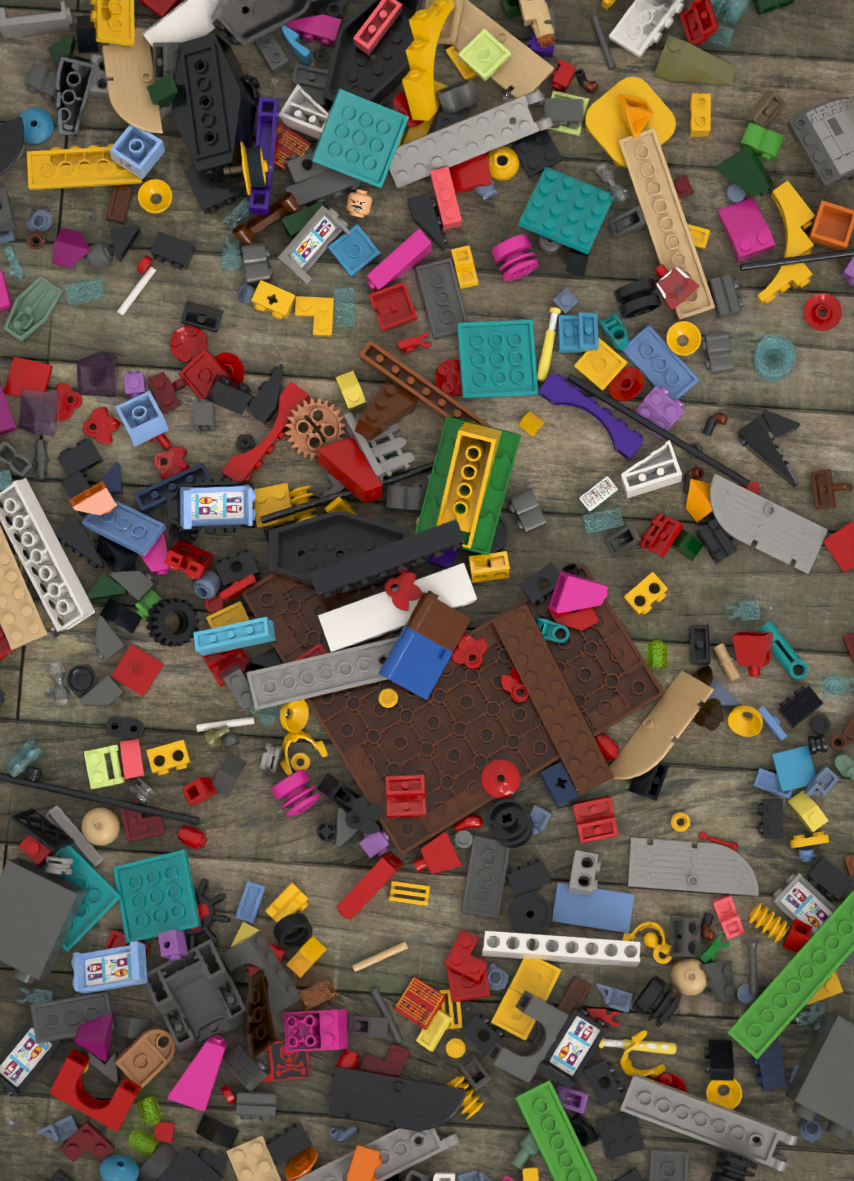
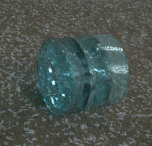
M710 0L713 10L716 6L718 7L715 16L718 17L725 11L724 21L733 27L737 25L752 1Z
M775 334L763 338L757 345L753 364L755 371L764 380L771 382L781 381L792 371L796 356L795 347L789 339L781 335ZM773 358H776L777 360L774 362V364L771 363V360Z

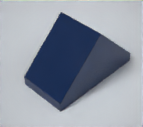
M118 462L99 481L104 482L110 494H123L122 467Z

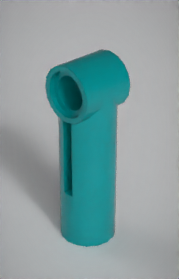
M769 621L756 631L773 632L771 652L786 670L789 678L799 681L806 677L808 674L807 664L801 660L772 621ZM798 665L802 668L801 675L794 674V666Z

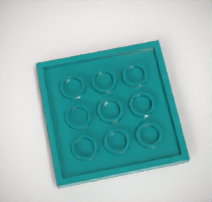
M338 88L311 161L382 188L409 117Z
M546 167L532 193L518 226L588 255L615 195Z
M533 320L457 323L462 399L537 396L539 394Z
M72 845L59 849L53 855L74 858L73 864H71L72 874L55 875L88 891L62 946L66 952H69L122 897ZM48 862L42 867L43 869L48 866Z
M184 849L113 867L116 888L122 896L119 899L127 944L155 938L160 933L175 929L184 931L201 926L187 850Z

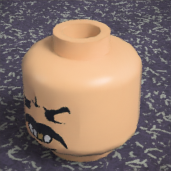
M357 189L356 193H349L346 210L349 211V215L364 218V215L370 213L372 197L367 195V191Z

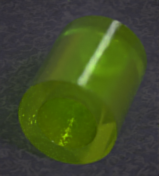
M652 640V644H648L649 668H667V644H663V640Z
M155 1095L137 1101L144 1124L148 1123L150 1127L160 1123L159 1119L163 1117Z
M138 1129L137 1132L133 1131L128 1142L130 1143V1148L150 1158L159 1140Z

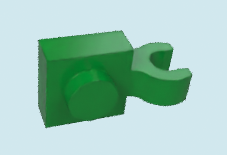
M722 934L718 935L715 941L698 957L703 963L707 961L711 963L718 956L716 952L720 948L726 949L730 946L731 943L729 941L725 945L720 944V939L723 937Z

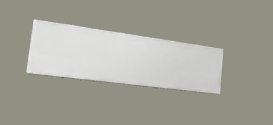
M185 0L143 32L142 35L152 48L153 42L182 43L205 36L215 29L211 16L220 0Z
M27 479L16 480L12 482V485L0 492V502L3 505V509L0 508V522L57 632L69 630L94 614L95 610ZM5 517H8L11 520L12 525H9L7 523ZM14 533L19 536L21 542L15 539ZM23 550L28 553L29 559L24 556ZM31 567L36 569L38 576L32 572ZM40 583L45 586L47 592L41 589ZM49 600L53 602L55 609L49 605ZM58 617L63 621L64 626L59 624Z
M464 563L420 578L413 583L420 588L422 593H427L430 590L439 595L438 600L454 609L471 604L477 600ZM398 587L393 588V589H391V590H392V591H397V590H398ZM384 591L318 615L331 652L340 651L404 628L419 599L409 601V610L403 611L394 606L392 597Z
M485 931L482 956L637 967L640 963V942Z

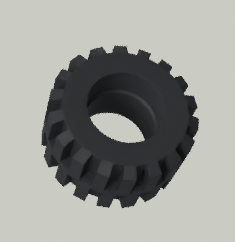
M167 598L159 600L158 603L152 605L153 609L148 611L150 617H146V622H149L146 628L151 631L149 635L154 637L156 643H160L163 646H182L189 643L190 638H194L193 633L198 631L199 628L196 627L199 619L195 617L198 613L192 610L194 608L192 604H188V601L181 600L180 598ZM171 611L178 615L180 621L179 628L173 634L167 630L165 625L166 617Z

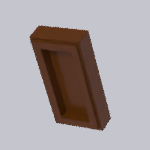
M114 185L106 220L125 224L134 189L132 186Z
M574 977L558 1008L567 1013L569 1018L575 1007L580 1008L592 986Z

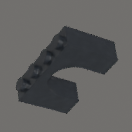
M253 140L251 143V148L255 147ZM195 165L184 170L185 176L205 215L218 212L219 208L224 205H233L241 197H249L245 177L237 186L230 189H221L213 185L209 178L199 173Z

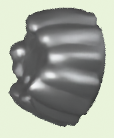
M461 830L457 832L454 839L458 847L467 848L472 844L473 836L467 830Z

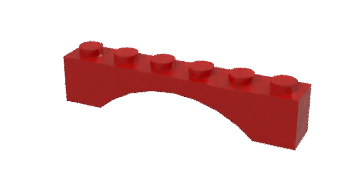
M290 382L279 396L278 417L269 435L252 450L233 456L221 471L222 474L227 478H232L233 481L250 482L252 479L251 474L254 470L258 471L264 463L262 460L266 455H271L277 440L281 441L286 434L284 432L287 427L284 424L290 422L286 419V416L292 417L289 410L296 411L295 404L302 406L301 400H305L308 403L309 394L293 382Z

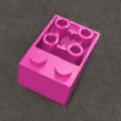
M347 1009L284 1012L285 1052L348 1049Z

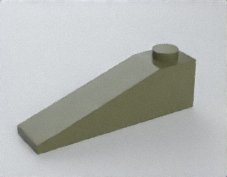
M669 35L654 76L671 83L689 82V84L707 83L708 85L730 86L737 68L686 41Z

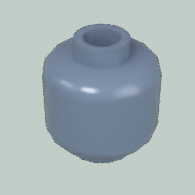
M205 571L200 579H196L193 587L195 593L200 598L212 599L221 589L222 581L216 573Z

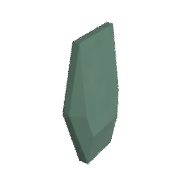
M40 276L15 299L3 328L4 331L20 342L24 341L47 321L63 291Z

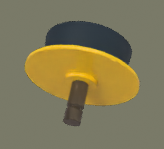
M241 142L242 165L225 167L223 171L224 175L243 173L249 196L251 194V186L266 187L265 172H268L267 160H263L260 145L248 148L246 151L244 143Z

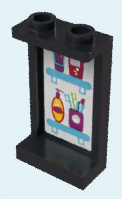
M581 1006L580 1008H574L557 1036L556 1041L549 1049L546 1058L538 1067V1070L570 1090L609 1029L606 1026L607 1022L599 1017L593 1018L589 1015L590 1012Z
M32 1016L0 1056V1084L4 1087L3 1091L11 1097L13 1095L17 1097L21 1094L64 1041L59 1040L36 1045Z

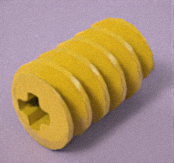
M312 486L295 488L289 492V497L293 498L290 503L292 505H299L311 501L309 497L313 496V493H309L307 490L312 488ZM316 508L294 514L293 518L299 522L318 515H312V512L316 510Z
M759 901L748 915L750 917L749 924L756 921L755 928L757 929L762 926L761 933L769 931L767 938L775 936L774 943H777L787 933L791 925L786 928L787 921L780 923V916L773 918L774 911L767 914L769 907L765 906L761 909L762 902Z
M463 1075L455 1077L446 1086L467 1089L470 1083H462L465 1079ZM474 1088L467 1089L461 1107H464L461 1114L468 1113L466 1119L479 1111L484 1104L483 1101L476 1102L479 1098L478 1094L472 1096Z

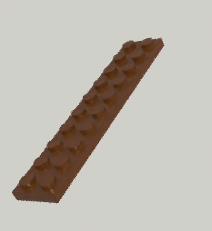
M526 603L494 619L492 622L579 795L614 778L528 604Z

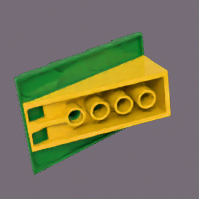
M447 416L415 534L457 519L465 540V544H462L463 549L489 555L521 434Z

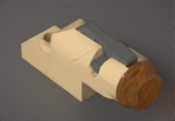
M518 0L524 25L532 26L540 47L554 45L556 39L554 9L549 8L544 0Z

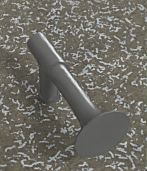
M742 940L747 945L749 953L750 995L759 994L758 988H767L773 981H758L756 948L762 940Z

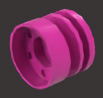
M525 234L505 240L491 250L497 264L504 263L499 268V271L504 273L502 278L506 282L522 278L540 266L538 259H534L536 257L534 252L526 253L532 248V245Z
M304 769L292 774L270 789L276 801L286 799V802L281 806L282 810L289 806L291 807L285 813L287 818L303 813L321 798L319 792L310 796V793L316 787L312 786L306 789L305 785L311 779Z

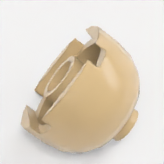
M97 807L90 810L84 816L81 830L84 837L90 843L97 846H105L112 843L118 837L120 821L112 810L105 807Z
M683 957L677 960L670 972V981L674 989L687 996L701 993L707 987L708 983L706 980L709 979L706 971L700 969V964L704 963L694 957Z

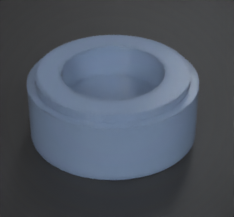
M736 184L730 185L726 193L727 199L732 203L743 201L746 195V191Z
M243 284L238 290V300L245 304L250 303L254 295V287Z
M749 984L740 985L736 991L737 999L742 1003L749 1004L756 998V994L750 995Z

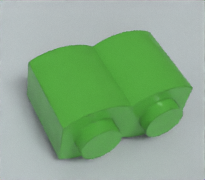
M749 123L739 147L743 150L751 145L754 152L760 155L759 157L762 160L774 161L784 136L766 130L759 125Z

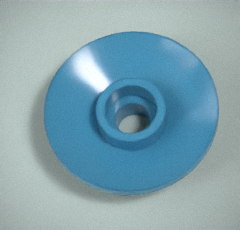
M30 108L20 115L24 124V142L38 145L46 142L51 137L54 130V122L47 111L41 108ZM37 122V126L32 127L31 123Z
M115 1154L108 1156L102 1161L100 1175L104 1181H136L139 1175V1167L131 1157Z

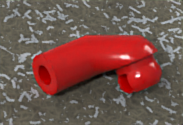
M164 433L148 440L151 442L153 439H156L164 450L172 445Z
M468 815L455 823L453 827L456 832L465 828L477 829L482 826L483 819L478 815Z

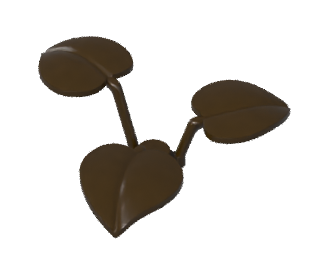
M707 665L694 672L691 676L710 686L713 672L711 667ZM716 698L709 699L705 703L701 701L703 706L691 722L696 723L698 726H704L709 731L715 730L721 722H724L722 704Z

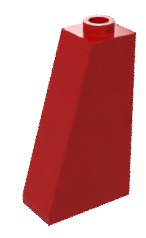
M353 437L318 448L317 462L364 504L382 498L383 485Z
M389 851L338 904L339 913L346 919L351 920L404 863L392 851Z

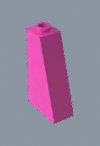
M420 228L367 275V285L373 292L389 287L432 252V243Z
M210 1035L172 1088L168 1099L205 1112L229 1041L224 1040L223 1037L218 1035Z

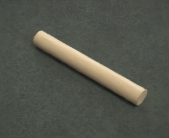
M404 941L352 965V967L357 972L408 949V946Z

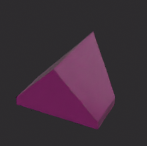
M62 227L55 239L52 264L71 269L74 264L91 251L81 232Z
M113 1012L81 1024L75 1038L76 1043L103 1061L108 1059L112 1045Z

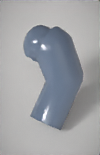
M354 1124L346 1130L333 1127L329 1130V1136L333 1141L344 1143L359 1131Z

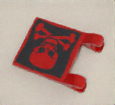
M285 1040L275 1041L265 1049L269 1050L271 1073H268V1076L261 1083L310 1078L308 1051L285 1052Z

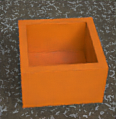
M822 200L809 235L810 241L837 251L845 250L854 226V210Z
M357 1143L345 1181H375L377 1177L374 1174L375 1168H380L383 1158L380 1155V1150Z

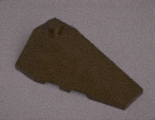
M259 970L249 978L243 1036L251 1059L255 1058L276 1041L264 970Z

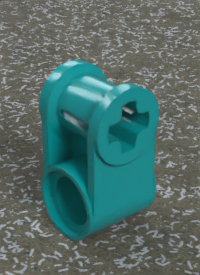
M616 312L612 313V316L598 321L601 330L615 349L623 350L628 347L629 338L627 330Z
M536 617L540 630L542 625H544L542 634L545 640L557 643H564L568 640L569 630L566 626ZM558 629L566 631L564 639L556 638L555 633Z

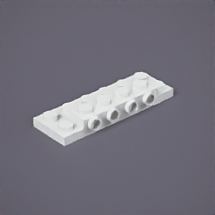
M635 0L611 32L609 39L641 58L649 45L652 46L654 42L657 44L663 35L661 32L664 28L668 29L673 23L672 17L675 13L679 14L682 11L685 0H671L669 5L659 4L655 0Z

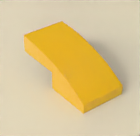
M470 246L451 249L460 289L479 285Z

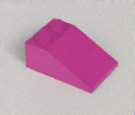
M753 197L717 210L737 263L773 250L775 242Z

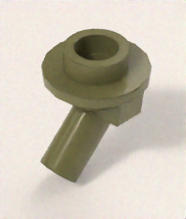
M227 725L217 731L213 728L205 732L204 740L210 747L215 748L221 744L220 737L231 731Z

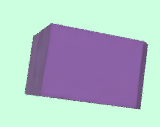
M558 1085L556 1093L562 1106L583 1114L588 1093L575 1089L570 1090L565 1086Z

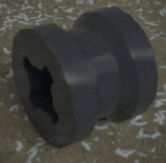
M824 733L819 734L817 737L808 736L811 755L820 751L822 753L827 752V742Z
M324 822L318 826L317 836L322 841L329 842L336 837L337 831L333 824Z

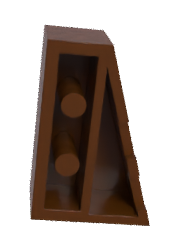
M386 380L359 418L355 432L370 441L388 430L391 425L400 422L403 417L413 413L419 399Z

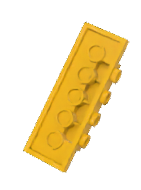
M90 0V5H94V11L92 10L90 14V21L94 22V28H96V41L133 46L135 43L134 0Z
M108 144L107 147L90 145L88 148L72 146L69 149L53 147L51 150L27 152L29 190L142 184V179L112 160L110 149L114 144Z

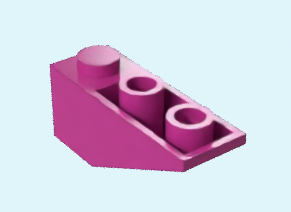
M323 14L291 20L284 25L299 34V36H302L306 41L316 40L320 44L330 47L331 45H336L338 33L342 27V20Z

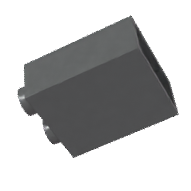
M17 857L8 860L0 876V963L2 961L14 967L12 975L18 980L33 984L35 979L39 980L50 975L88 890L55 874L46 873L45 869L23 858Z
M827 1012L785 1096L796 1101L791 1112L812 1123L817 1113L830 1120L825 1130L845 1141L848 1140L851 1132H854V1024Z

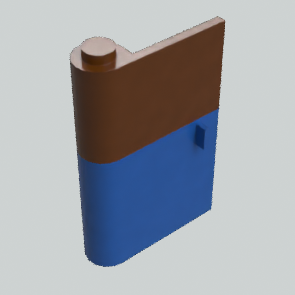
M430 590L427 593L423 592L378 673L425 700L431 694L471 621V618L438 600L439 595Z

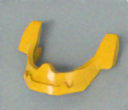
M303 731L288 733L284 737L282 744L284 759L280 762L286 775L290 776L293 773L287 753L291 742H296L299 738L306 739L313 744V747L319 751L322 757H326L328 752L323 741L316 742L309 733Z
M656 922L642 923L632 933H624L622 941H633L638 931H642L645 928L658 930L660 936H662L661 952L664 954L670 952L671 945L666 943L667 936L661 925Z
M646 1030L632 1036V1045L623 1053L620 1063L627 1075L633 1076L635 1073L643 1077L650 1075L654 1078L666 1069L664 1064L648 1070H638L632 1067L628 1054L632 1049L641 1045L640 1042L647 1035Z

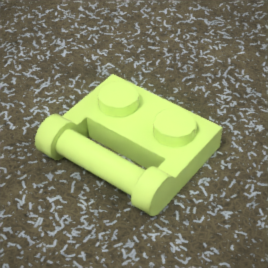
M118 745L84 751L91 790L125 783V779L121 774L117 753L119 751ZM107 753H110L115 778L111 780L109 779L105 758Z

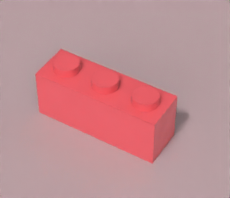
M382 0L354 36V45L367 55H370L402 12V4L397 0Z
M449 167L430 171V178L443 230L462 226V219Z

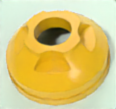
M501 146L491 150L487 155L490 175L493 179L506 181L516 175L519 169V159L511 148ZM505 156L508 159V163L500 166L497 163V158Z
M152 179L146 181L138 191V201L141 207L149 213H162L172 203V191L169 185L162 180ZM159 194L162 197V201L159 204H153L151 202L153 195Z
M681 321L670 327L667 332L666 342L674 354L688 356L698 349L701 343V334L694 324ZM679 336H685L688 339L686 346H680L677 343Z
M305 700L283 704L279 711L281 724L289 732L297 733L301 731L309 719V707ZM289 708L290 715L286 718V711Z
M743 705L732 709L728 717V725L734 733L743 737H752L760 733L763 726V718L755 708ZM749 712L753 715V717L746 718L743 716L742 713Z
M735 1078L733 1081L711 1080L706 1089L707 1100L726 1108L734 1109L742 1098L741 1086ZM727 1085L730 1089L729 1093L726 1095L719 1094V1086Z

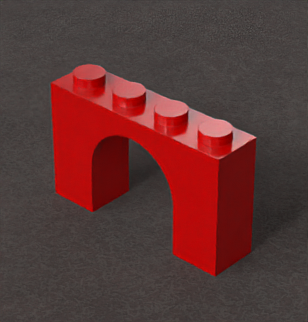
M73 1049L66 1058L49 1094L118 1132L142 1087L124 1078L113 1098L108 1100L93 1098L85 1091L82 1084V1075L91 1058Z

